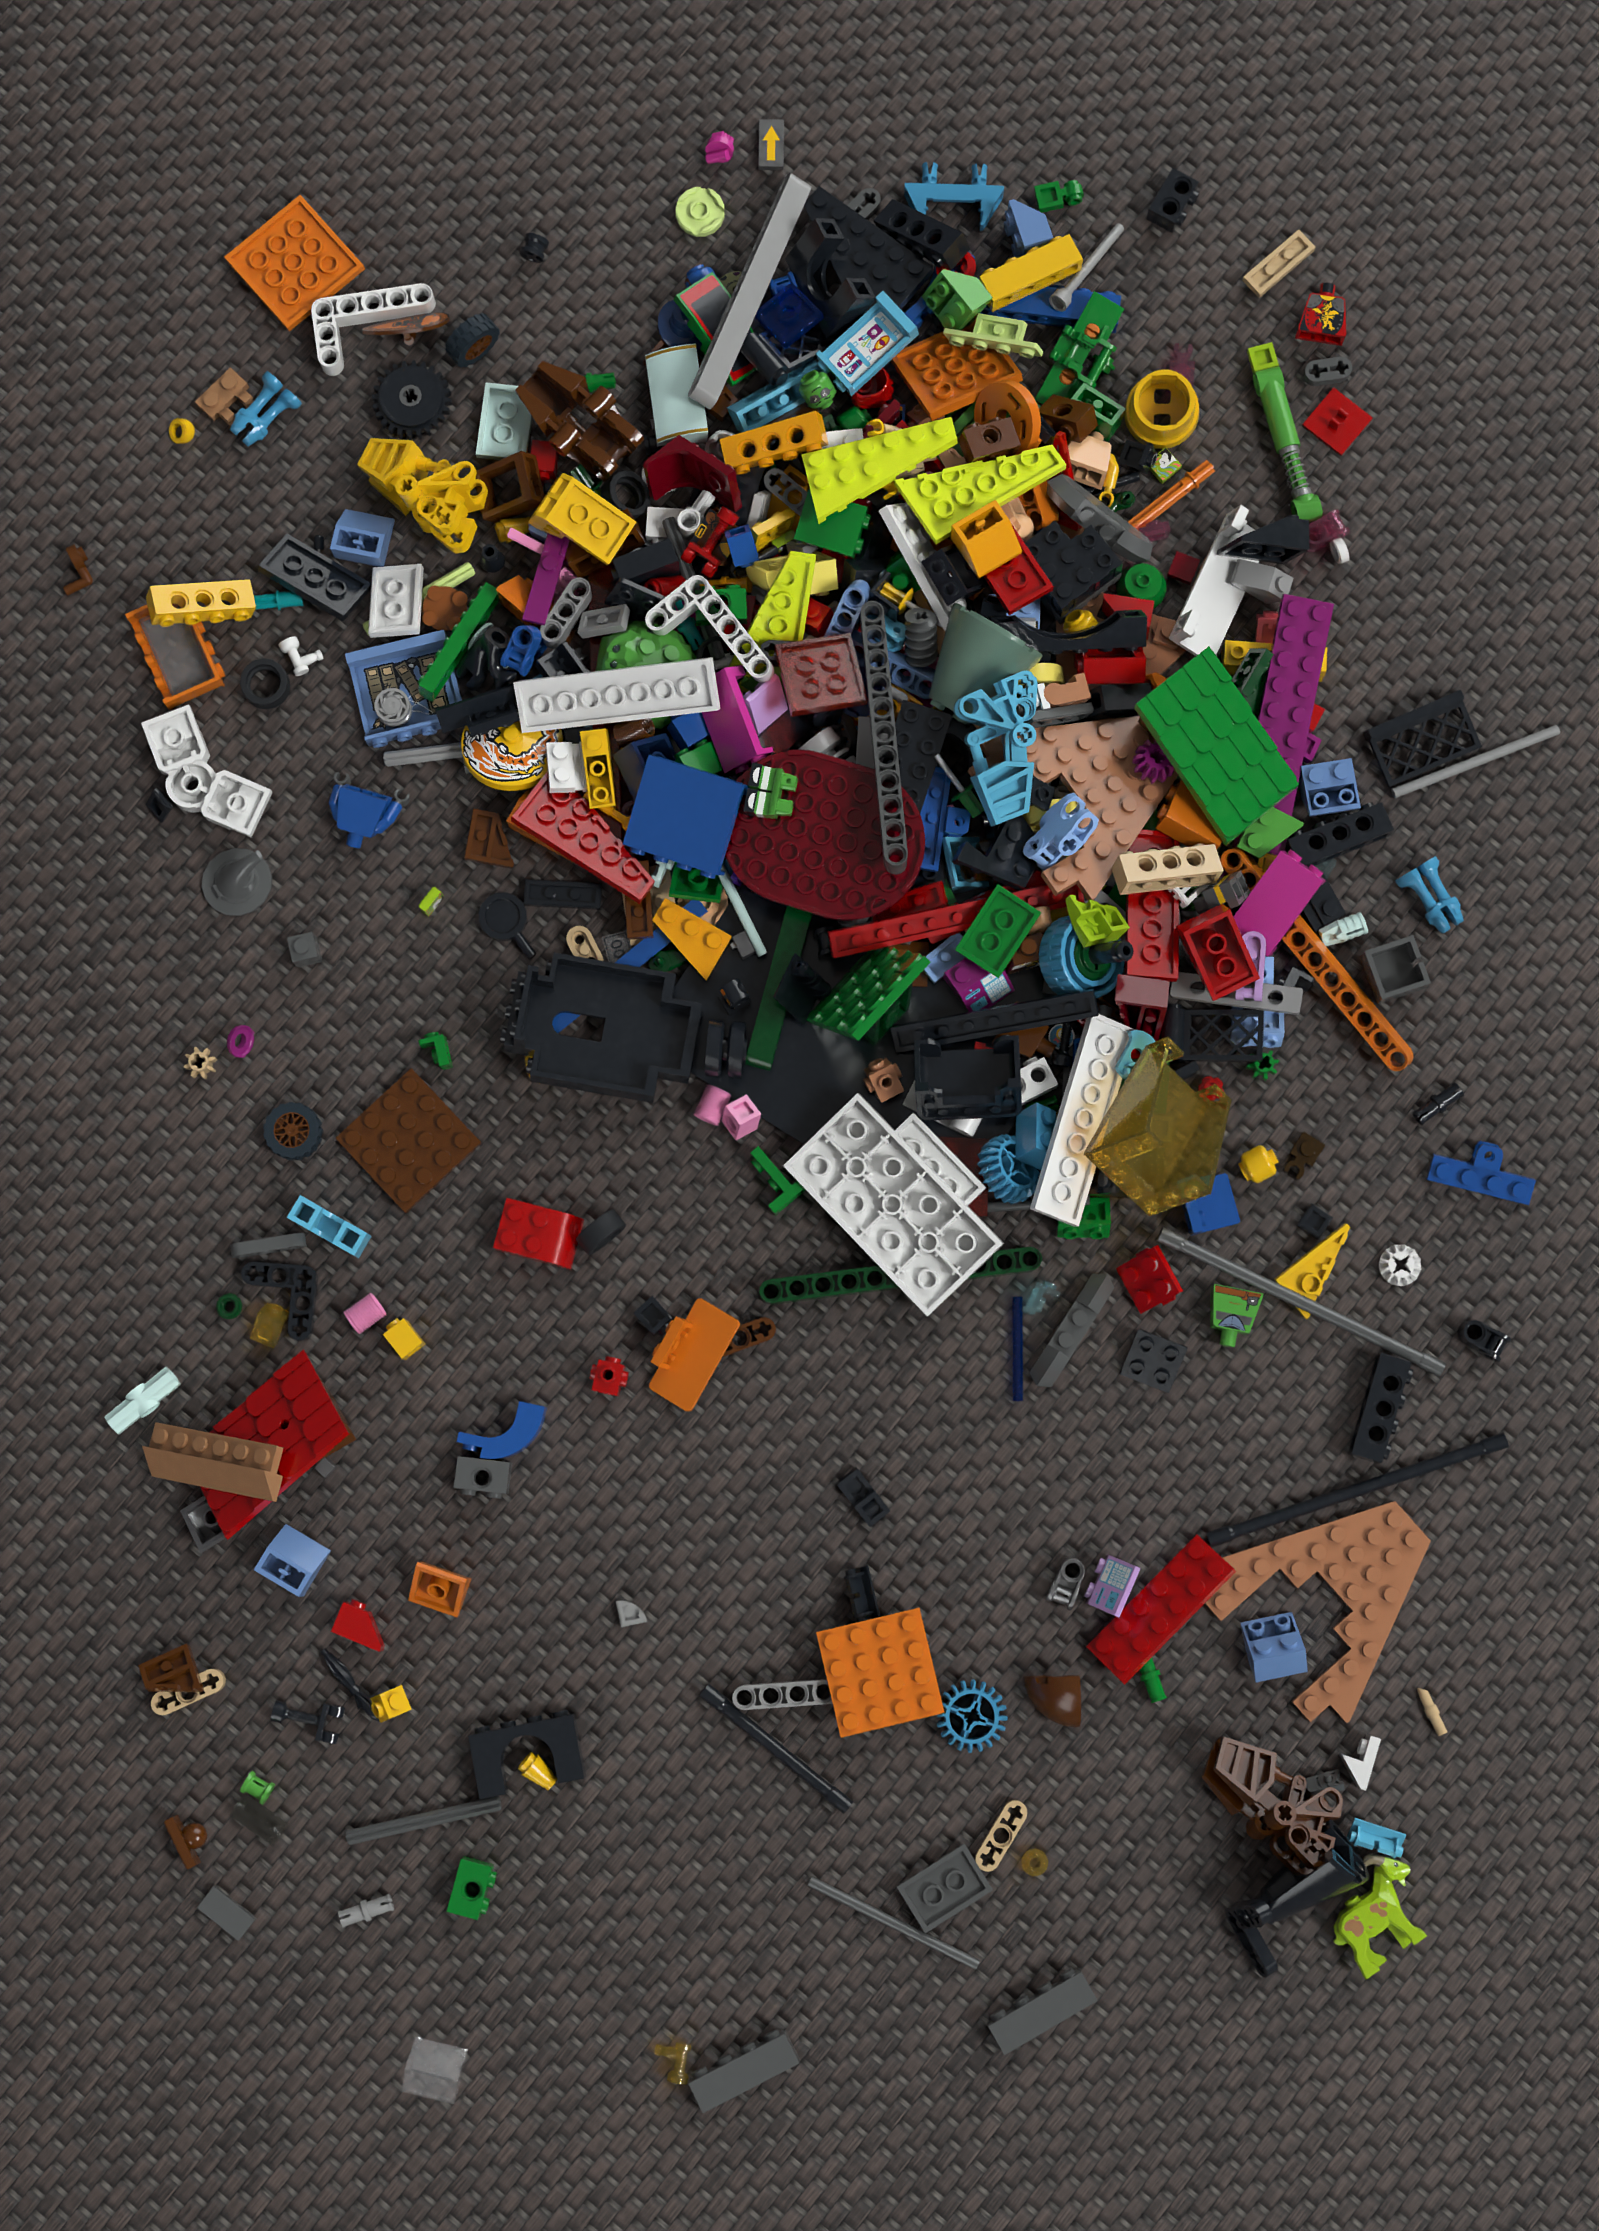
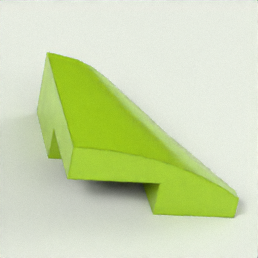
M1069 895L1066 898L1071 923L1083 947L1119 940L1130 928L1115 906L1101 905L1097 901L1090 899L1087 903L1079 902L1076 900V895Z

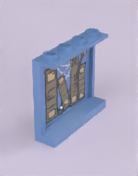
M444 630L345 654L364 727V738L368 746L379 748L386 746L389 741L393 740L404 742L418 734L424 736L437 733V730L441 729L435 709L462 700L455 670L433 703L419 695L418 681L422 675L425 676L428 665L436 659L437 651L439 649L442 650L445 646L443 643L447 637ZM387 688H397L407 695L412 705V715L405 725L392 728L380 721L375 711L374 702L381 691Z

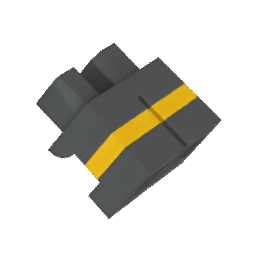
M1239 870L1219 878L1215 884H1210L1199 894V897L1193 900V904L1198 914L1204 913L1220 904L1224 905L1226 902H1228L1231 909L1239 906L1251 892L1242 871Z

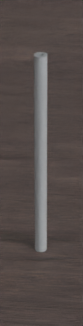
M1557 725L1551 726L1391 789L1394 798H1398L1559 735V727Z

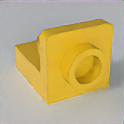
M402 1685L371 1698L373 1714L376 1718H379L380 1723L412 1710Z

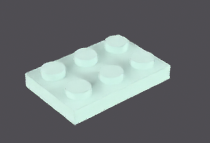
M485 383L476 448L477 458L501 460L520 451L528 453L533 417L516 394L515 389L518 386Z

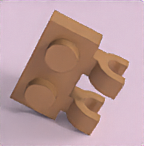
M230 367L195 403L213 421L221 417L231 427L235 420V414L229 407L238 399L247 408L254 400L246 391L249 388L248 383Z

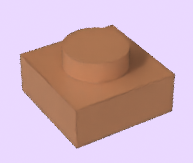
M1159 617L1152 643L1177 650L1178 644L1169 639L1176 621Z

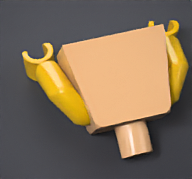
M1096 431L1091 432L1081 443L1067 440L1074 481L1100 490L1102 487H1105L1098 500L1102 501V497H1107L1110 501L1108 507H1111L1114 501V496L1111 492L1112 489H1115L1119 473V466L1115 455L1110 453L1112 445L1103 441V435Z

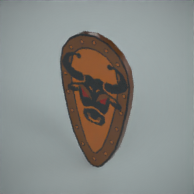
M426 313L373 324L362 328V333L367 335L404 334L405 344L412 345L417 336L416 332L439 328L447 324L450 319L449 314Z

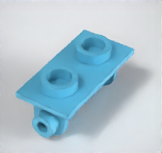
M1354 1818L1347 1838L1349 1839L1348 1841L1353 1842V1846L1358 1845L1371 1850L1374 1848L1378 1852L1395 1859L1396 1857L1401 1858L1404 1848L1402 1844L1406 1834Z

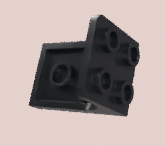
M644 539L646 544L633 551L652 545V543ZM612 577L604 604L611 607L626 604L630 609V615L639 621L645 622L647 612L663 600L665 596L625 578H619L615 584Z

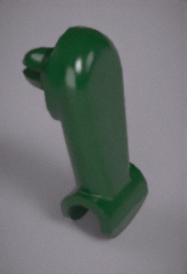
M677 948L656 953L649 959V967L651 970L669 972L687 962L690 964V962Z

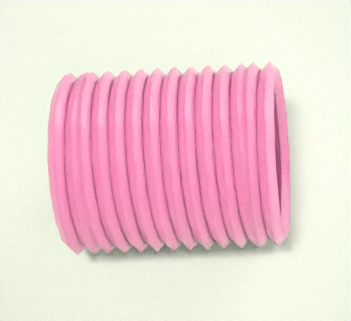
M706 1085V1090L703 1092L694 1116L718 1126V1123L722 1120L725 1106L729 1104L732 1096L718 1087Z
M369 1293L359 1300L357 1304L355 1303L348 1310L346 1309L344 1315L355 1331L361 1334V1332L363 1333L364 1330L383 1318L384 1315L386 1316V1312L375 1296Z

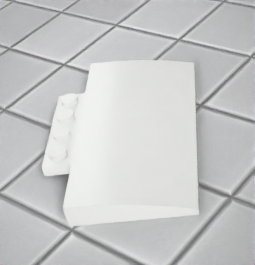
M857 1093L783 1165L927 1317L1004 1244L968 1206L987 1187L915 1113H912L894 1130L861 1094Z

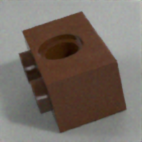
M1053 394L1039 408L1040 415L1056 433L1059 431L1064 432L1066 439L1081 443L1098 426L1094 405Z
M996 417L989 420L987 424L979 426L977 423L968 425L963 429L958 439L966 463L981 460L983 462L991 461L1003 455L1009 457L1015 455L1021 446L1011 417L1005 419ZM984 437L991 438L993 443L986 442Z

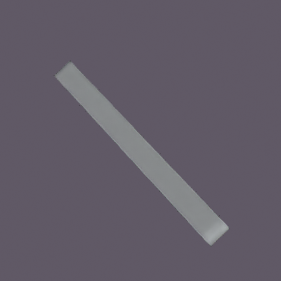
M792 173L785 177L689 390L688 397L708 409L715 405L723 390L812 186Z

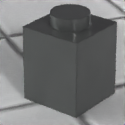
M313 932L287 937L292 962L297 968L322 962L318 939Z

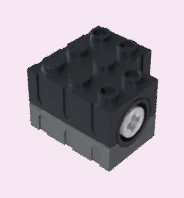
M1053 521L1025 543L1054 586L1053 591L1040 597V601L1049 612L1054 614L1055 619L1060 625L1065 622V618L1070 612L1082 609L1089 601L1097 598L1110 585H1114L1121 578L1123 562L1092 525L1084 529V532L1070 539L1060 529L1059 524Z

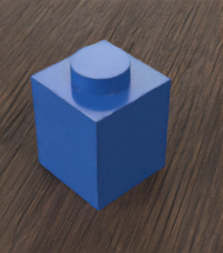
M749 524L724 531L735 567H749L754 564V561L759 560Z

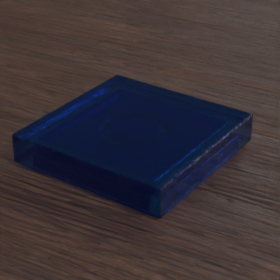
M791 282L757 310L754 318L787 349L819 323L824 316Z

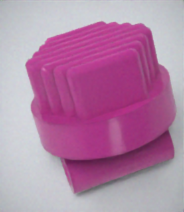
M724 131L712 133L705 148L706 162L708 164L728 162L734 152L733 137L729 134L727 135Z

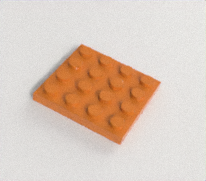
M301 195L296 197L224 256L227 263L289 332L312 314V304L317 299L332 297L365 270L360 260Z
M976 319L961 331L973 332ZM943 332L902 349L891 360V363L931 421L976 402L980 392L991 383L1002 380L1023 381L1021 371L1009 355L1001 354L995 349L987 348L986 351H981L973 348L972 345L966 344L963 347L954 346L949 343Z
M920 1608L816 1632L840 1738L945 1713Z

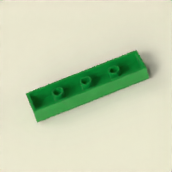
M487 582L484 586H480L477 591V597L473 598L469 603L468 611L462 613L460 623L455 624L452 629V635L447 637L443 643L445 646L442 650L439 649L437 651L435 661L428 665L427 673L425 676L422 675L418 681L419 695L432 703L467 652L470 640L486 623L500 601L496 587Z

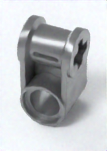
M1070 1557L1062 1561L1057 1575L1051 1584L1046 1601H1055L1066 1606L1067 1610L1071 1611L1085 1572L1083 1564L1078 1559ZM1069 1563H1076L1079 1566V1573L1075 1577H1068L1065 1574V1567ZM1057 1592H1060V1593H1062V1594H1065V1595H1067L1068 1597H1064V1596H1062V1595H1059V1594H1057Z

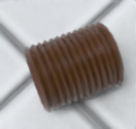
M651 718L623 721L614 725L613 733L617 743L624 748L631 742L653 737L655 727Z

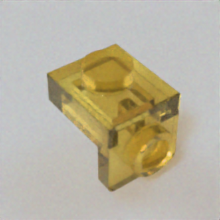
M266 1303L257 1313L250 1339L274 1349L278 1344L283 1324L289 1317V1311L283 1309L280 1305Z

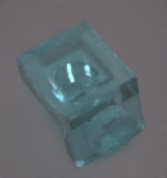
M1045 1280L1042 1281V1284L1039 1282L1035 1283L1023 1313L1033 1316L1035 1312L1040 1313L1046 1301V1298L1042 1297L1043 1294L1058 1299L1061 1293L1056 1291L1057 1286Z

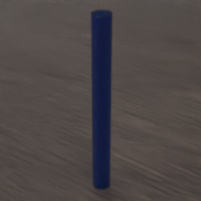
M1017 1296L1012 1297L1013 1401H1023V1297Z

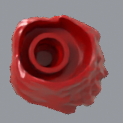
M882 368L855 394L851 396L847 392V396L859 409L882 408L886 401L893 398V380L889 377L886 370Z

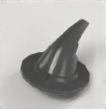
M233 848L221 852L209 862L202 878V890L206 901L214 910L227 916H243L254 912L265 903L272 886V875L269 865L258 850L253 852L248 849Z

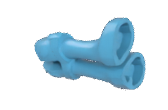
M266 371L262 376L264 385L258 397L246 409L241 408L235 414V420L230 427V431L237 435L246 428L245 425L248 422L254 426L242 440L248 447L266 437L268 434L266 428L283 410L288 408L298 409L302 405V402L285 388L270 408L261 417L257 416L265 404L283 387V384L269 371Z
M1434 856L1395 880L1399 887H1410L1417 893L1427 911L1425 914L1426 920L1429 924L1434 925L1441 934H1444L1450 930V925L1442 913L1443 911L1446 912L1451 922L1456 926L1463 922L1464 919L1458 899L1455 896L1451 897L1438 875L1439 860ZM1421 875L1425 876L1439 900L1438 902L1434 900L1428 891Z

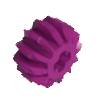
M1147 740L1142 746L1137 747L1132 763L1136 765L1134 773H1142L1141 780L1148 777L1151 784L1155 783L1156 780L1162 783L1167 777L1172 776L1174 767L1156 740H1154L1153 744Z

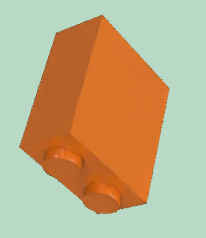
M1182 779L1176 786L1171 785L1164 797L1167 799V803L1161 806L1156 815L1159 821L1155 829L1188 847L1202 843L1204 845L1215 844L1216 849H1218L1222 842L1221 838Z

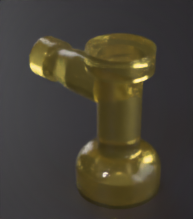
M676 2042L675 2048L656 2045L655 2055L676 2059L674 2070L668 2072V2082L688 2084L689 2076L684 2071L687 2053L691 2051V2044Z

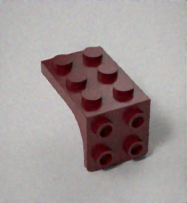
M680 435L668 442L643 464L650 497L654 500H658L675 488L694 487L701 491L710 492L716 501L733 512H737L742 508L741 492L738 488L735 469L731 465H726L718 460L712 453L702 450L696 443H691Z

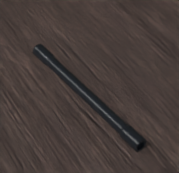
M708 1684L699 1695L709 1705L723 1713L816 1789L840 1812L844 1814L854 1801L837 1787L829 1784L730 1703L712 1685Z

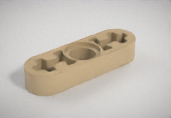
M209 1669L199 1673L202 1683L210 1679L209 1674L213 1677L218 1676L219 1681L216 1682V1688L213 1685L203 1688L204 1694L202 1692H195V1696L190 1700L185 1699L181 1692H175L177 1700L167 1704V1710L164 1707L159 1708L158 1703L161 1702V1696L167 1699L175 1695L173 1692H158L152 1697V1710L158 1715H167L219 1692L225 1686V1675L219 1669Z
M1010 1800L1004 1805L977 1850L975 1861L981 1870L989 1872L997 1868L1027 1817V1809L1021 1801ZM1018 1805L1020 1806L1019 1811L1022 1816L1020 1818L1014 1817L1011 1824L1016 1825V1827L1012 1830L1007 1824L1000 1821L1002 1818L1008 1821L1011 1815L1008 1811L1009 1807L1015 1808ZM998 1828H1005L1009 1833V1838L1004 1843H998L994 1840L993 1834ZM988 1841H991L995 1847L1002 1848L1000 1853L995 1850L992 1854L994 1863H987L985 1866L982 1864L983 1859L980 1856L982 1853L986 1855L989 1853L991 1846L986 1844Z

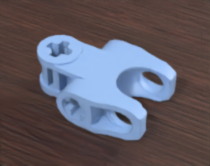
M1070 793L1054 804L1042 816L1039 822L1041 829L1026 842L1023 853L1027 858L1033 859L1039 868L1046 870L1055 865L1062 855L1070 856L1076 853L1097 828L1099 819L1089 809H1085L1086 803L1075 793ZM1076 801L1077 806L1075 809L1067 813L1065 810L1067 804ZM1084 818L1091 819L1087 827H1078V824Z

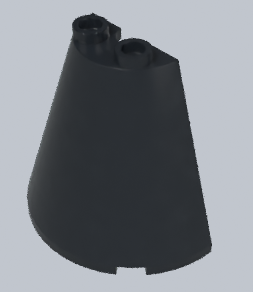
M1332 1820L1327 1821L1321 1830L1322 1833L1336 1838L1334 1848H1331L1324 1854L1325 1863L1307 1876H1296L1283 1865L1260 1890L1261 1898L1268 1904L1273 1914V1919L1268 1922L1270 1925L1356 1888L1369 1880V1872L1363 1859L1353 1851L1351 1847L1353 1844L1348 1841L1349 1839ZM1299 1860V1868H1306L1305 1864L1301 1860Z

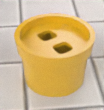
M1157 370L1145 376L1131 389L1124 406L1126 408L1124 413L1125 422L1132 436L1143 445H1146L1147 442L1152 443L1155 449L1172 448L1188 439L1197 426L1200 412L1198 398L1192 385L1183 375L1173 370ZM1155 390H1170V403H1155ZM1169 415L1170 425H1154V416Z

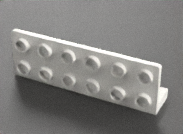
M1242 505L1226 514L1169 636L1171 641L1195 656L1208 646H1210L1215 655L1217 654L1245 591L1230 583L1237 559L1241 558L1217 555L1218 549L1240 536L1254 531L1253 528L1247 525V520H1245L1249 510ZM1243 559V560H1247V561L1259 563V561H1256V560Z

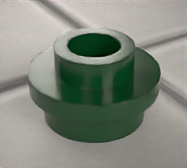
M224 1294L216 1303L217 1313L224 1319H234L242 1312V1301L235 1294ZM228 1302H233L234 1304L232 1311L226 1310Z

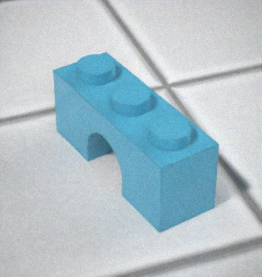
M301 1195L287 1216L288 1219L357 1258L361 1256L372 1237L365 1231Z

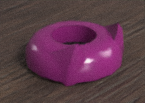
M235 1026L228 1034L227 1048L234 1057L244 1058L253 1047L254 1031L249 1026ZM241 1034V1042L236 1047L235 1039Z

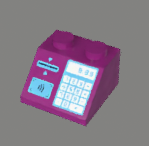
M967 957L944 972L943 976L967 1012L990 1008L1015 991L1005 970L1000 978H997Z

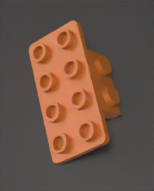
M697 1299L686 1319L676 1316L674 1320L670 1321L666 1327L665 1337L655 1347L651 1363L658 1366V1369L649 1383V1388L681 1409L688 1412L692 1411L740 1326L739 1320L706 1300Z

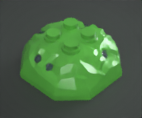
M631 620L627 624L626 631L611 633L602 637L595 671L694 660L696 656L691 649V645L687 644L683 636L677 631L672 630L668 634L660 636L656 635L647 626L646 622ZM654 624V627H660V626H661V625H658V624ZM672 716L651 719L655 728L662 729L671 723L672 720L670 718Z

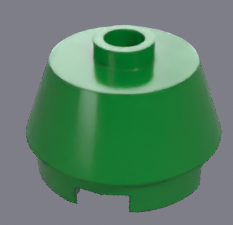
M1135 563L1126 567L1121 572V578L1116 582V592L1119 596L1154 601V608H1156L1165 597L1166 581L1163 574L1156 567L1146 563Z

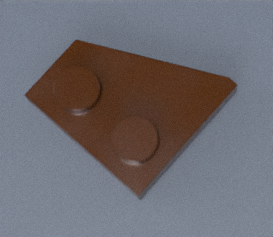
M187 1643L138 1665L144 1686L149 1692L204 1691L191 1647Z

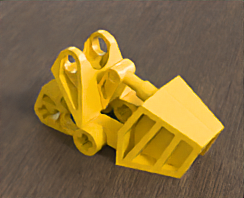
M370 438L357 463L359 468L370 476V484L405 516L412 511L413 517L424 532L432 533L438 541L453 553H465L470 548L477 530L475 520L467 518L468 513L484 509L488 494L485 483L480 479H476L477 472L474 465L468 461H461L451 466L446 459H442L438 463L434 462L430 458L424 457L423 452L413 440ZM463 468L471 469L470 473L464 478L459 477V472ZM429 471L434 472L433 475L427 477ZM474 487H482V491L478 495H470V491ZM454 534L459 540L462 539V542H454L451 536Z

